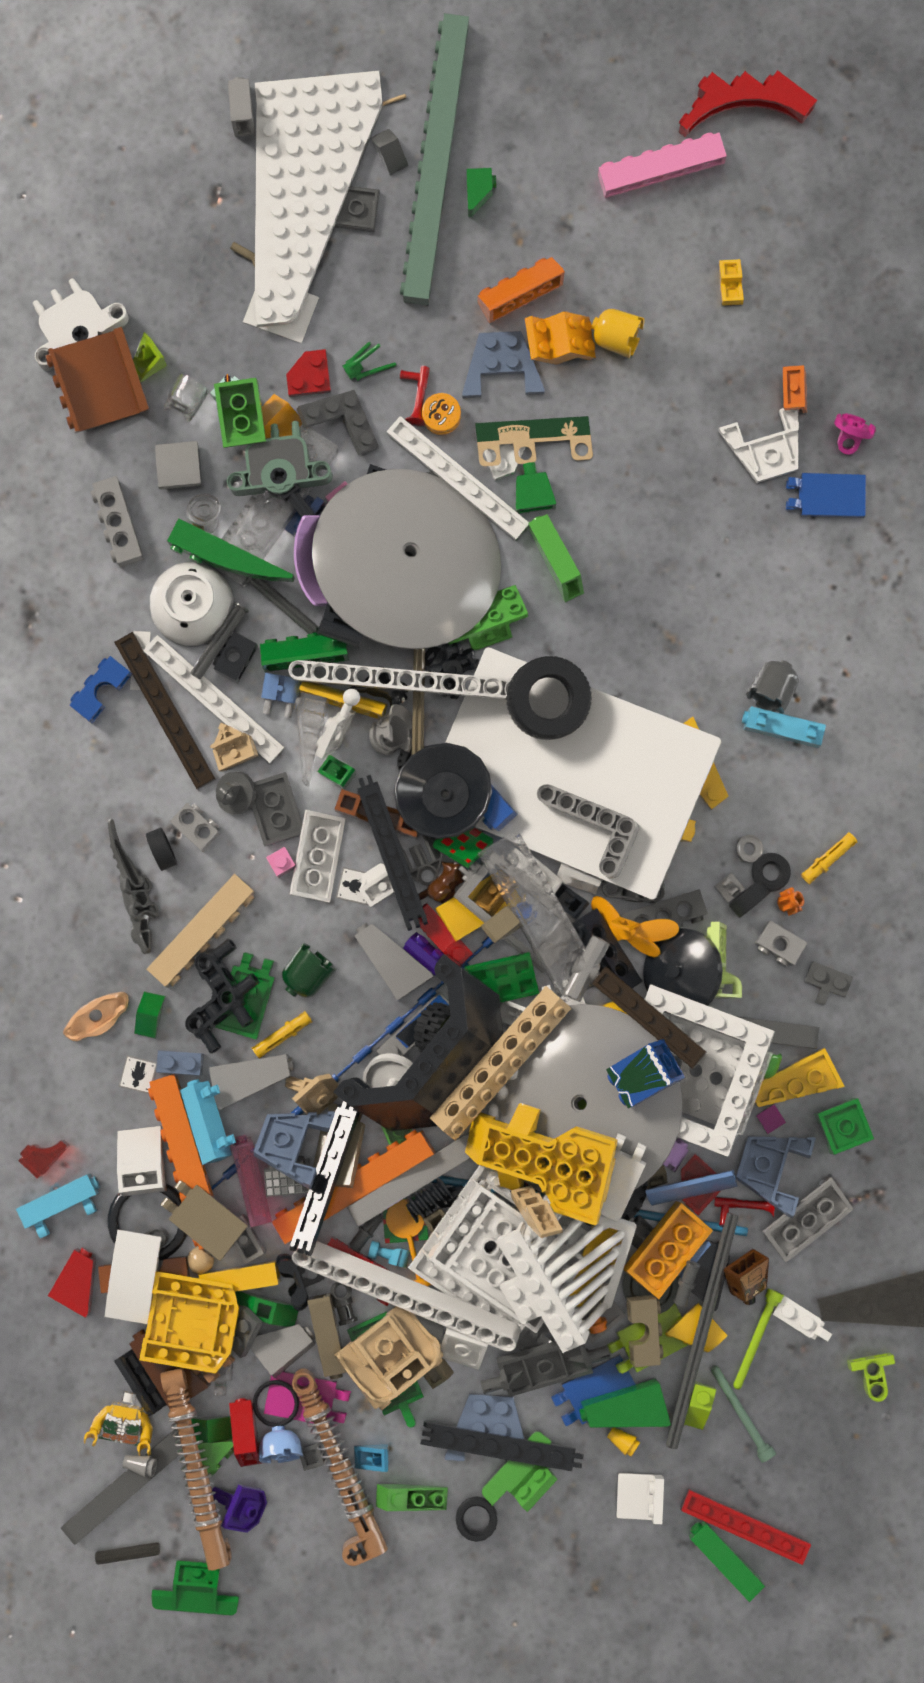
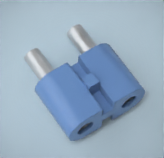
M265 672L261 698L265 699L263 713L270 714L273 700L286 702L284 717L291 718L293 704H298L301 681H296L289 676Z

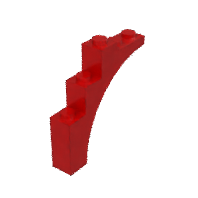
M778 70L773 76L770 74L763 84L746 71L741 76L737 75L730 85L712 72L708 78L704 76L699 82L698 98L692 105V111L689 114L685 113L680 119L679 133L686 137L697 125L707 118L725 110L739 107H760L775 110L790 116L802 124L815 108L817 99Z

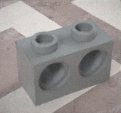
M186 803L169 822L204 852L220 835L217 831L219 826L211 818L205 820L201 816L203 811L196 804L190 806ZM188 813L194 815V821L191 824H185L183 821L184 816ZM202 828L210 830V835L206 839L199 837V831Z

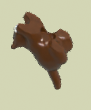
M442 861V874L432 881L427 889L418 893L420 900L429 897L443 904L454 898L456 886L464 882L462 879L464 874L458 870L460 865L457 862L447 863Z

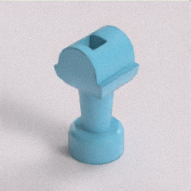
M372 1241L368 1258L376 1259L377 1256L388 1259V1263L391 1265L407 1268L410 1250L404 1248H382L379 1242Z

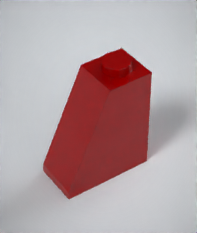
M82 1247L73 1251L49 1292L48 1297L86 1318L91 1313L96 1259L92 1257L93 1253Z
M246 1398L237 1399L234 1403H229L234 1455L240 1467L262 1464L259 1461V1437L253 1403Z

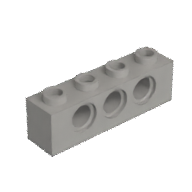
M117 476L92 483L94 490L91 491L94 503L98 502L100 507L97 514L100 522H104L107 529L103 533L106 542H111L113 550H110V555L113 563L117 562L121 568L144 560ZM110 498L115 499L113 506H105L106 500ZM115 518H120L121 524L119 526H111V522ZM121 538H127L128 542L125 546L119 547L117 545Z

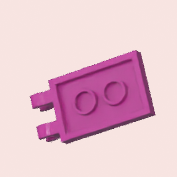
M283 1371L275 1379L271 1376L270 1381L281 1380L292 1386L295 1373ZM300 1377L297 1380L301 1386L309 1384V1380L306 1377ZM314 1377L318 1386L317 1389L320 1391L319 1394L322 1395L321 1399L328 1403L331 1409L326 1417L333 1416L334 1419L332 1421L344 1423L347 1413L332 1410L334 1398L349 1401L351 1391L336 1388L337 1381ZM270 1385L264 1414L289 1418L295 1405L292 1393L282 1385ZM299 1400L298 1412L293 1420L306 1422L303 1416L304 1407H302V1402Z

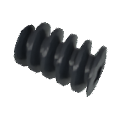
M436 1178L437 1186L431 1182L429 1183V1191L422 1187V1195L415 1191L414 1200L409 1196L406 1197L407 1204L405 1205L416 1223L419 1222L418 1215L425 1219L426 1210L433 1214V1206L441 1209L440 1201L447 1205L449 1204L448 1197L453 1199L440 1178Z

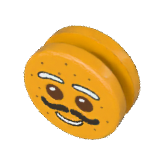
M437 393L430 396L422 407V418L425 427L436 435L452 433L458 427L461 420V408L458 401L445 393Z

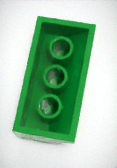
M317 633L307 634V638L289 636L286 637L285 641L278 642L277 639L265 640V643L260 644L261 665L264 672L287 670L289 665L297 660L324 663L349 661L347 644L320 636ZM296 665L294 668H302L303 666Z

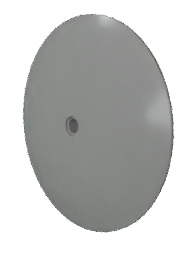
M389 469L373 472L355 479L338 491L328 502L317 522L313 536V568L318 585L328 604L354 630L365 637L388 646L423 649L449 643L469 632L485 616L497 594L501 575V557L496 535L487 517L441 478L425 472ZM405 552H410L413 557L407 556Z
M569 1005L572 1009L488 1103V1115L494 1116L495 1120L510 1124L519 1103L541 1109L535 1133L554 1139L576 1126L615 1139L619 1133L626 1136L620 1151L631 1156L638 1143L647 1146L641 1158L642 1161L646 1162V1165L635 1187L637 1189L658 1171L675 1144L682 1118L680 1081L628 1109L620 1101L617 1088L608 1080L606 1069L649 1043L658 1040L633 1018L621 1011L599 1005ZM581 1097L585 1098L587 1102L583 1110L577 1104ZM543 1158L546 1161V1165H549L548 1159ZM565 1164L564 1167H566V1172H569L570 1168L567 1164ZM584 1172L585 1174H587V1179H589L591 1177L589 1172ZM527 1180L524 1181L528 1185H532L534 1189L546 1195L545 1192H542L538 1184Z

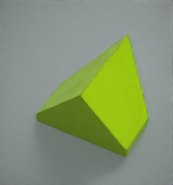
M144 332L133 358L140 382H143L167 366L159 349Z

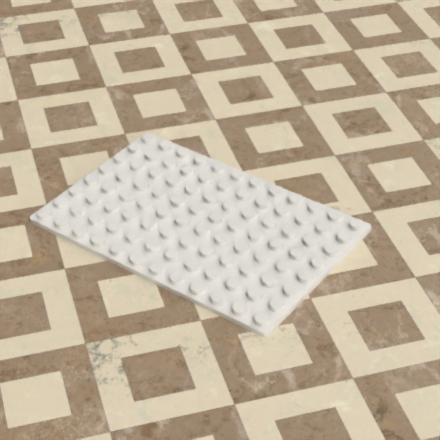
M488 647L483 652L474 676L512 679L518 669L528 662ZM540 679L532 686L529 692L530 706L542 718H556L568 706V692L565 686L557 679ZM473 680L467 690L469 692L477 689V684ZM489 682L486 689L489 693L495 694L498 692V685L495 682ZM591 688L592 703L584 723L576 731L565 737L541 740L525 734L514 724L507 709L506 699L465 696L445 743L464 746L479 756L490 773L492 786L518 813L500 831L494 828L490 830L482 821L485 819L484 816L475 827L654 900L658 895L719 750L721 739ZM550 784L626 815L636 821L639 831L622 872L617 878H607L599 871V863L612 832L546 806L537 798V790L540 786ZM547 790L544 793V800H550L553 797L552 790ZM444 792L442 794L443 798L449 796V792ZM567 798L564 801V808L572 806V798ZM592 806L584 808L583 815L585 817L592 814ZM611 814L603 817L604 825L612 822L613 817ZM627 822L623 825L622 830L624 833H629L632 830V823ZM622 842L614 846L615 853H620L624 849ZM613 862L606 865V873L614 872L615 864Z

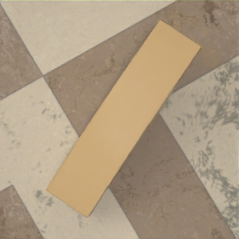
M532 1185L511 1190V1198L519 1212L540 1238L563 1233V1229L548 1201H543L540 1193H536Z

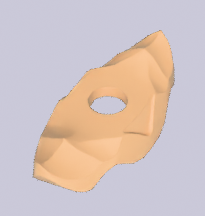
M117 992L104 995L81 1007L63 1030L65 1037L72 1041H80L83 1038L98 1036L108 1031L115 1024L118 1017L126 1011L129 1002L127 993ZM95 1009L100 1010L102 1013L101 1018L96 1021L89 1017L90 1012Z

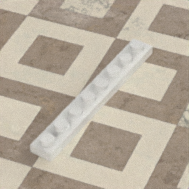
M401 416L388 429L387 434L455 489L514 540H517L529 526L527 520Z
M158 635L143 650L224 724L252 736L257 753L269 764L285 749L204 676L201 679L195 678L190 673L193 666Z

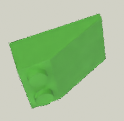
M257 378L214 384L223 448L266 442Z

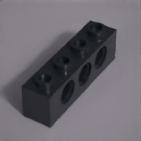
M597 908L569 925L583 950H585L592 935L610 944L600 962L598 974L607 967L631 988L643 982Z

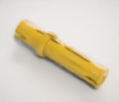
M848 832L820 858L817 857L814 863L801 873L802 878L808 884H811L823 872L826 873L829 870L828 868L851 847L858 843L857 839Z
M304 1011L290 1022L286 1021L283 1027L251 1048L260 1059L291 1036L295 1037L298 1035L297 1032L313 1021L308 1013Z

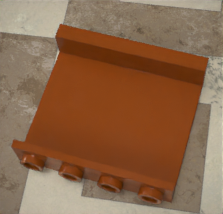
M122 327L59 348L48 349V355H45L49 368L53 367L54 369L53 382L55 387L61 390L60 403L63 409L67 408L69 417H66L69 429H74L75 433L149 410Z

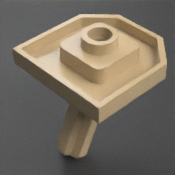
M330 1074L316 1076L313 1080L308 1078L301 1080L292 1076L285 1080L286 1088L298 1092L292 1099L307 1115L308 1112L321 1114L329 1107V1103H333L338 1098L333 1092L339 1084Z

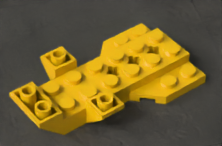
M519 1103L510 1124L495 1120L494 1116L482 1112L478 1114L471 1123L465 1153L476 1164L498 1171L501 1187L515 1190L523 1188L525 1180L536 1183L540 1186L542 1192L546 1193L551 1202L550 1206L555 1213L594 1226L599 1223L602 1206L607 1199L616 1159L614 1155L618 1139L577 1126L554 1139L535 1133L541 1109ZM543 1158L548 1159L549 1165H546V1161ZM565 1164H567L570 1168L569 1172H566V1167H564ZM588 1171L591 1175V1178L587 1179V1174H585L584 1172Z

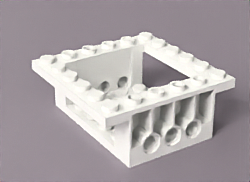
M650 985L645 1000L707 1051L706 1055L698 1063L702 1068V1073L698 1077H694L691 1074V1068L682 1061L680 1069L685 1076L680 1081L682 1112L716 1125L715 1129L682 1117L677 1137L729 1157L736 1137L743 1135L769 1066L773 1053L768 1050L775 1031ZM714 1072H719L722 1075V1082L718 1085L713 1084L711 1081V1075Z
M479 1165L408 1268L443 1293L510 1320L519 1325L521 1332L526 1326L537 1333L544 1323L542 1317L540 1316L521 1324L500 1289L501 1283L517 1277L510 1264H503L502 1258L504 1253L496 1242L498 1237L516 1230L521 1222H524L526 1226L528 1224L520 1212L490 1191L493 1189L515 1205L511 1198V1190L500 1186L498 1171ZM563 1215L558 1222L564 1230L572 1220ZM580 1226L547 1261L562 1255L588 1231ZM535 1232L532 1235L533 1238L537 1236ZM553 1235L548 1236L541 1245L540 1250L548 1247L556 1237ZM488 1241H494L496 1244L495 1250L492 1252H486L484 1249ZM578 1252L554 1273L571 1267L582 1259L583 1256ZM575 1274L562 1285L573 1281L577 1274Z

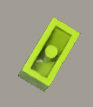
M695 1381L684 1425L701 1430L704 1429L716 1394L714 1386Z

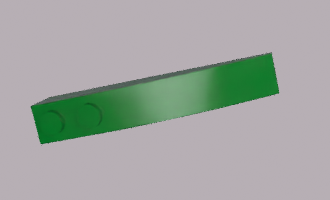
M179 518L167 539L172 551L178 554L184 552L190 555L189 559L198 564L204 562L231 573L269 581L294 582L295 580L293 574Z

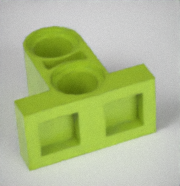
M884 1353L847 1360L849 1370H861L866 1395L876 1402L885 1400L888 1395V1388L883 1366L895 1364L894 1355ZM871 1363H876L877 1371L873 1374H868V1366ZM875 1385H880L881 1393L873 1396L871 1393L872 1388Z

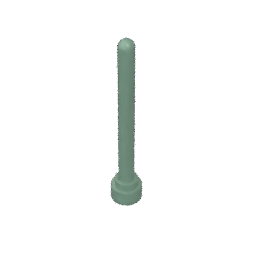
M713 1366L711 1372L756 1444L758 1458L761 1463L768 1461L776 1455L775 1450L768 1443L765 1444L720 1368Z

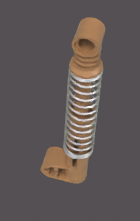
M183 1368L162 1372L160 1374L162 1387L165 1395H169L167 1397V1400H170L168 1405L172 1406L169 1408L168 1419L170 1422H175L171 1425V1428L178 1429L172 1436L180 1438L175 1442L176 1446H182L177 1451V1454L184 1455L180 1458L179 1463L186 1464L181 1468V1471L185 1472L183 1480L187 1481L185 1488L189 1489L187 1497L191 1498L189 1505L194 1508L191 1514L196 1516L193 1520L194 1526L200 1533L208 1570L220 1569L230 1564L232 1553L228 1538H223L220 1526L222 1517L220 1514H217L220 1509H216L215 1503L218 1501L214 1500L213 1494L216 1492H212L211 1486L213 1483H210L209 1477L212 1475H208L207 1472L209 1466L202 1465V1461L207 1460V1457H200V1452L205 1451V1449L199 1450L198 1444L202 1443L203 1440H196L195 1435H199L201 1432H194L193 1427L198 1426L199 1423L192 1424L191 1419L197 1417V1413L191 1402H188L190 1397H186L189 1393L188 1391L185 1392L188 1389L185 1371Z
M302 1368L293 1375L292 1386L297 1396L300 1397L299 1400L302 1402V1407H304L303 1416L307 1422L306 1425L313 1427L310 1431L311 1434L316 1435L313 1441L319 1443L317 1446L318 1450H324L320 1457L327 1458L324 1465L329 1466L327 1473L332 1474L331 1481L336 1483L334 1489L339 1490L337 1496L343 1499L341 1505L346 1506L344 1512L347 1513L346 1516L349 1522L353 1523L358 1535L345 1541L342 1549L344 1562L350 1566H356L385 1553L388 1547L373 1515V1505L367 1501L369 1496L364 1494L365 1488L360 1485L362 1480H358L356 1476L358 1472H355L353 1469L355 1464H351L349 1460L352 1456L343 1457L342 1453L346 1452L348 1448L340 1450L339 1445L343 1444L345 1440L337 1442L336 1437L341 1432L333 1434L332 1429L338 1425L330 1426L329 1421L333 1420L334 1417H326L331 1410L330 1406L321 1399L322 1395L319 1394L320 1391L317 1389L318 1386L312 1371ZM300 1377H306L309 1380V1384L301 1386L297 1380ZM318 1436H320L321 1440H315ZM323 1443L325 1448H319V1446ZM324 1452H327L328 1456L322 1455L324 1454ZM330 1459L332 1464H326V1462ZM361 1516H363V1518H364V1520H365V1522H366V1524H367L366 1527H365V1525H364V1522H363ZM362 1542V1545L366 1552L365 1554H363L361 1549H359L358 1543ZM350 1549L357 1551V1555L350 1553Z

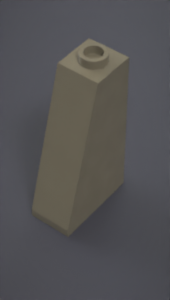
M331 1292L311 1296L308 1299V1306L324 1377L330 1376V1380L343 1377L342 1373H346V1371L334 1357V1354L342 1349V1343Z

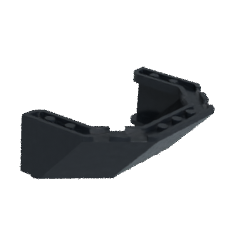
M449 954L442 955L436 963L434 971L436 976L447 985L450 1018L395 1086L372 1088L362 1079L353 1077L342 1081L333 1092L349 1106L389 1131L437 1126L430 1117L504 1034L499 994Z

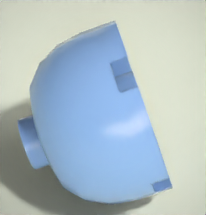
M285 1426L272 1427V1431L266 1433L259 1443V1461L261 1463H271V1459L278 1460V1463L298 1460L300 1456H303L301 1440L293 1431L285 1430Z

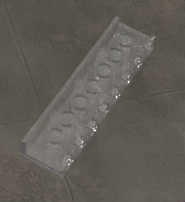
M302 424L300 427L301 438H303L308 447L310 462L325 461L330 465L339 453L338 446L312 428H304ZM320 470L317 476L322 477L326 470ZM278 476V477H277V480H280V482H281V481H283V478H281L280 476ZM314 487L300 488L301 492L299 494L305 499ZM267 491L263 494L252 495L222 540L264 560L285 530L296 510L289 500L285 502L283 499L275 498ZM215 567L243 588L250 578Z
M514 831L478 852V855L507 906L520 920L519 927L558 995L564 1002H569L571 998L562 993L572 975V967L578 956L583 954L585 946L519 831ZM593 981L589 983L587 989H589V988H591L592 986H594V985L592 984Z

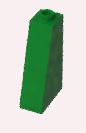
M656 1379L580 1401L582 1409H579L582 1422H586L590 1428L671 1426L661 1386Z
M697 1522L690 1529L691 1533L689 1534L692 1542L750 1603L765 1587L761 1578L707 1522Z

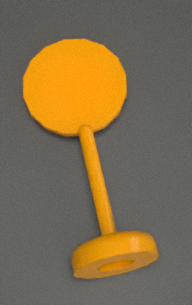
M402 1199L389 1207L386 1214V1224L395 1236L407 1238L413 1261L416 1257L413 1236L422 1230L424 1221L418 1215L419 1222L416 1223L405 1205L407 1204V1199ZM415 1274L417 1280L413 1281L425 1286H431L429 1282Z

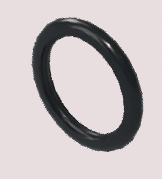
M166 1184L167 1191L160 1193L166 1195L179 1207L182 1203L179 1192ZM120 1193L115 1196L108 1212V1231L114 1245L117 1230L119 1229L118 1217L120 1209L130 1197L122 1196ZM180 1228L177 1229V1233L172 1241L160 1249L159 1261L171 1256L182 1246L187 1234Z

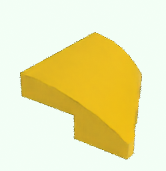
M695 1304L681 1319L671 1326L665 1335L681 1340L689 1346L692 1345L702 1310L700 1304ZM713 1319L704 1347V1352L706 1353L713 1350L727 1337V1334Z

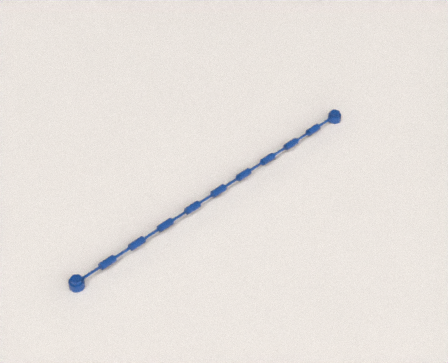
M520 902L516 905L515 915L517 918L527 919L531 916L532 907L529 903ZM489 936L481 942L483 945L461 965L464 967L468 966V962L483 948L487 949L494 943ZM440 982L434 989L431 987L417 999L418 1003L404 1016H398L385 1028L386 1032L370 1046L366 1045L353 1056L354 1060L337 1075L333 1074L332 1077L335 1081H340L339 1077L353 1064H359L372 1052V1047L388 1033L391 1035L405 1023L403 1020L418 1006H424L437 994L435 991L444 982ZM297 1106L291 1113L301 1115L304 1111ZM254 1149L240 1162L236 1161L223 1172V1177L211 1187L212 1190L223 1180H229L242 1168L241 1164L254 1154Z

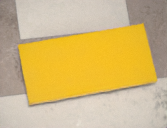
M492 875L480 881L468 896L471 900L476 897ZM515 889L495 914L506 906L511 909L522 902ZM455 898L435 908L455 941L460 940L484 924Z

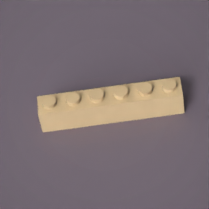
M234 874L146 970L165 987L175 986L181 979L179 975L184 969L188 971L194 965L195 957L199 953H205L211 946L209 942L214 937L218 939L224 933L225 929L223 927L229 921L233 923L240 915L238 911L242 906L247 907L255 899L253 897L255 892Z

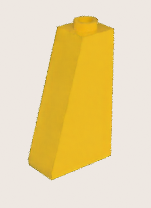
M276 1260L216 1270L198 1275L199 1279L233 1284L235 1292L274 1286L281 1282Z

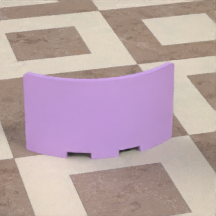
M304 515L298 525L294 542L295 570L300 586L309 601L314 606H326L327 600L316 580L312 560L313 536L321 515Z

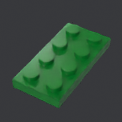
M530 952L465 966L466 969L499 994L500 1003L539 994Z

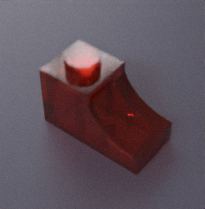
M60 1140L56 1145L49 1148H42L37 1144L27 1145L20 1153L22 1157L18 1161L38 1179L47 1172L70 1145L65 1140Z

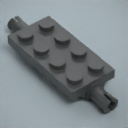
M554 1341L498 1357L499 1376L481 1380V1387L484 1395L503 1389V1391L507 1390L509 1397L592 1374V1363L611 1359L608 1345L588 1350V1348H585V1344L562 1353L557 1342Z

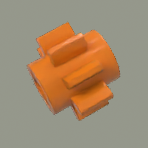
M792 887L779 893L781 897L778 898L777 904L782 912H787L788 916L802 911L801 907L804 905V897L801 892H794Z

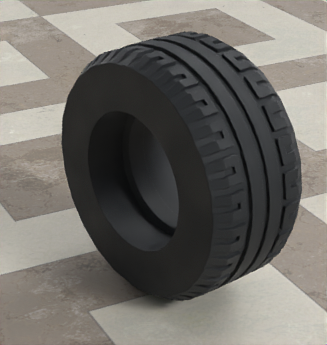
M557 656L536 658L519 668L512 677L506 696L507 709L514 724L525 734L541 740L562 738L576 731L586 720L592 703L591 687L587 677L573 662ZM540 679H557L565 686L568 692V706L556 718H542L530 706L529 692L532 686Z

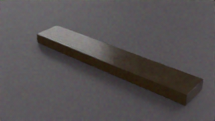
M605 967L592 984L657 1040L664 1039L670 1051L690 1068L694 1069L706 1055V1050L609 968Z

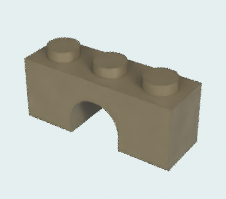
M653 1295L626 1297L627 1319L631 1323H643L645 1325L644 1335L638 1340L629 1341L630 1363L634 1367L661 1365L660 1358H663V1347L659 1345V1336H662L661 1323H658V1314L661 1313L660 1302Z

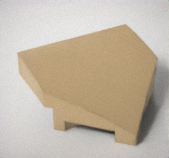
M220 723L218 727L220 730L216 740L210 746V748L214 749L213 753L219 771L224 772L258 757L252 736L224 723Z

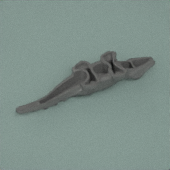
M110 819L108 821L110 848L113 851V858L117 861L116 867L120 871V889L123 902L132 922L131 937L133 942L138 944L143 954H149L151 952L152 936L149 929V919L152 917L156 918L159 915L157 905L150 901L148 894L152 889V884L147 876H140L136 867L125 853L117 836L114 820Z

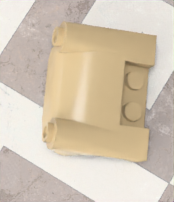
M395 1306L386 1313L385 1317L361 1336L334 1354V1357L372 1407L383 1410L391 1403L390 1400L396 1398L428 1371L441 1364L444 1354L440 1349L441 1346L437 1338L424 1328L414 1313Z

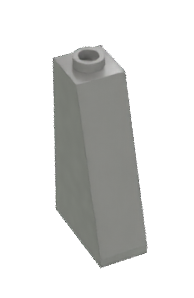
M365 923L356 929L357 934L354 935L397 1001L434 977L430 971L375 925L371 924L368 926Z
M288 1054L209 1067L212 1087L218 1085L220 1094L214 1096L218 1110H222L290 1077L291 1071H294L293 1059L288 1058Z

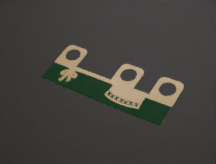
M588 416L475 423L479 462L482 466H497L501 463L499 447L501 444H513L515 461L518 464L536 461L535 442L570 440L571 455L574 460H589L593 457ZM584 443L587 445L588 453L585 456L576 454L575 447L577 444ZM521 447H528L531 450L532 455L530 459L523 460L519 457L518 451ZM492 449L495 451L496 459L493 462L484 460L483 452L485 450Z

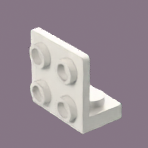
M619 1473L617 1518L652 1520L653 1524H662L663 1476Z

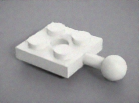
M348 689L344 692L343 701L345 703L341 711L333 718L330 717L325 723L324 728L326 731L316 744L318 748L315 755L321 759L340 748L356 713L351 708L360 701V694L357 690Z

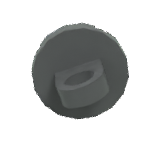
M229 772L222 776L216 787V799L219 806L230 814H242L250 810L256 799L253 780L242 772Z

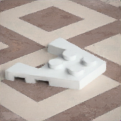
M782 408L779 410L785 431L746 443L743 441L738 422L719 428L721 436L756 483L798 470L799 409L784 410Z

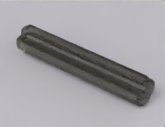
M156 1542L99 1551L95 1553V1562L97 1565L157 1556L160 1554V1545Z

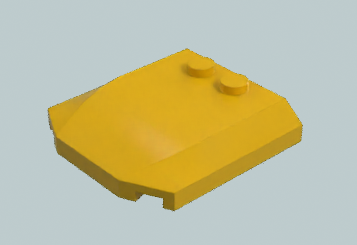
M156 1271L145 1338H143L139 1360L217 1373L232 1353L240 1309L233 1284Z

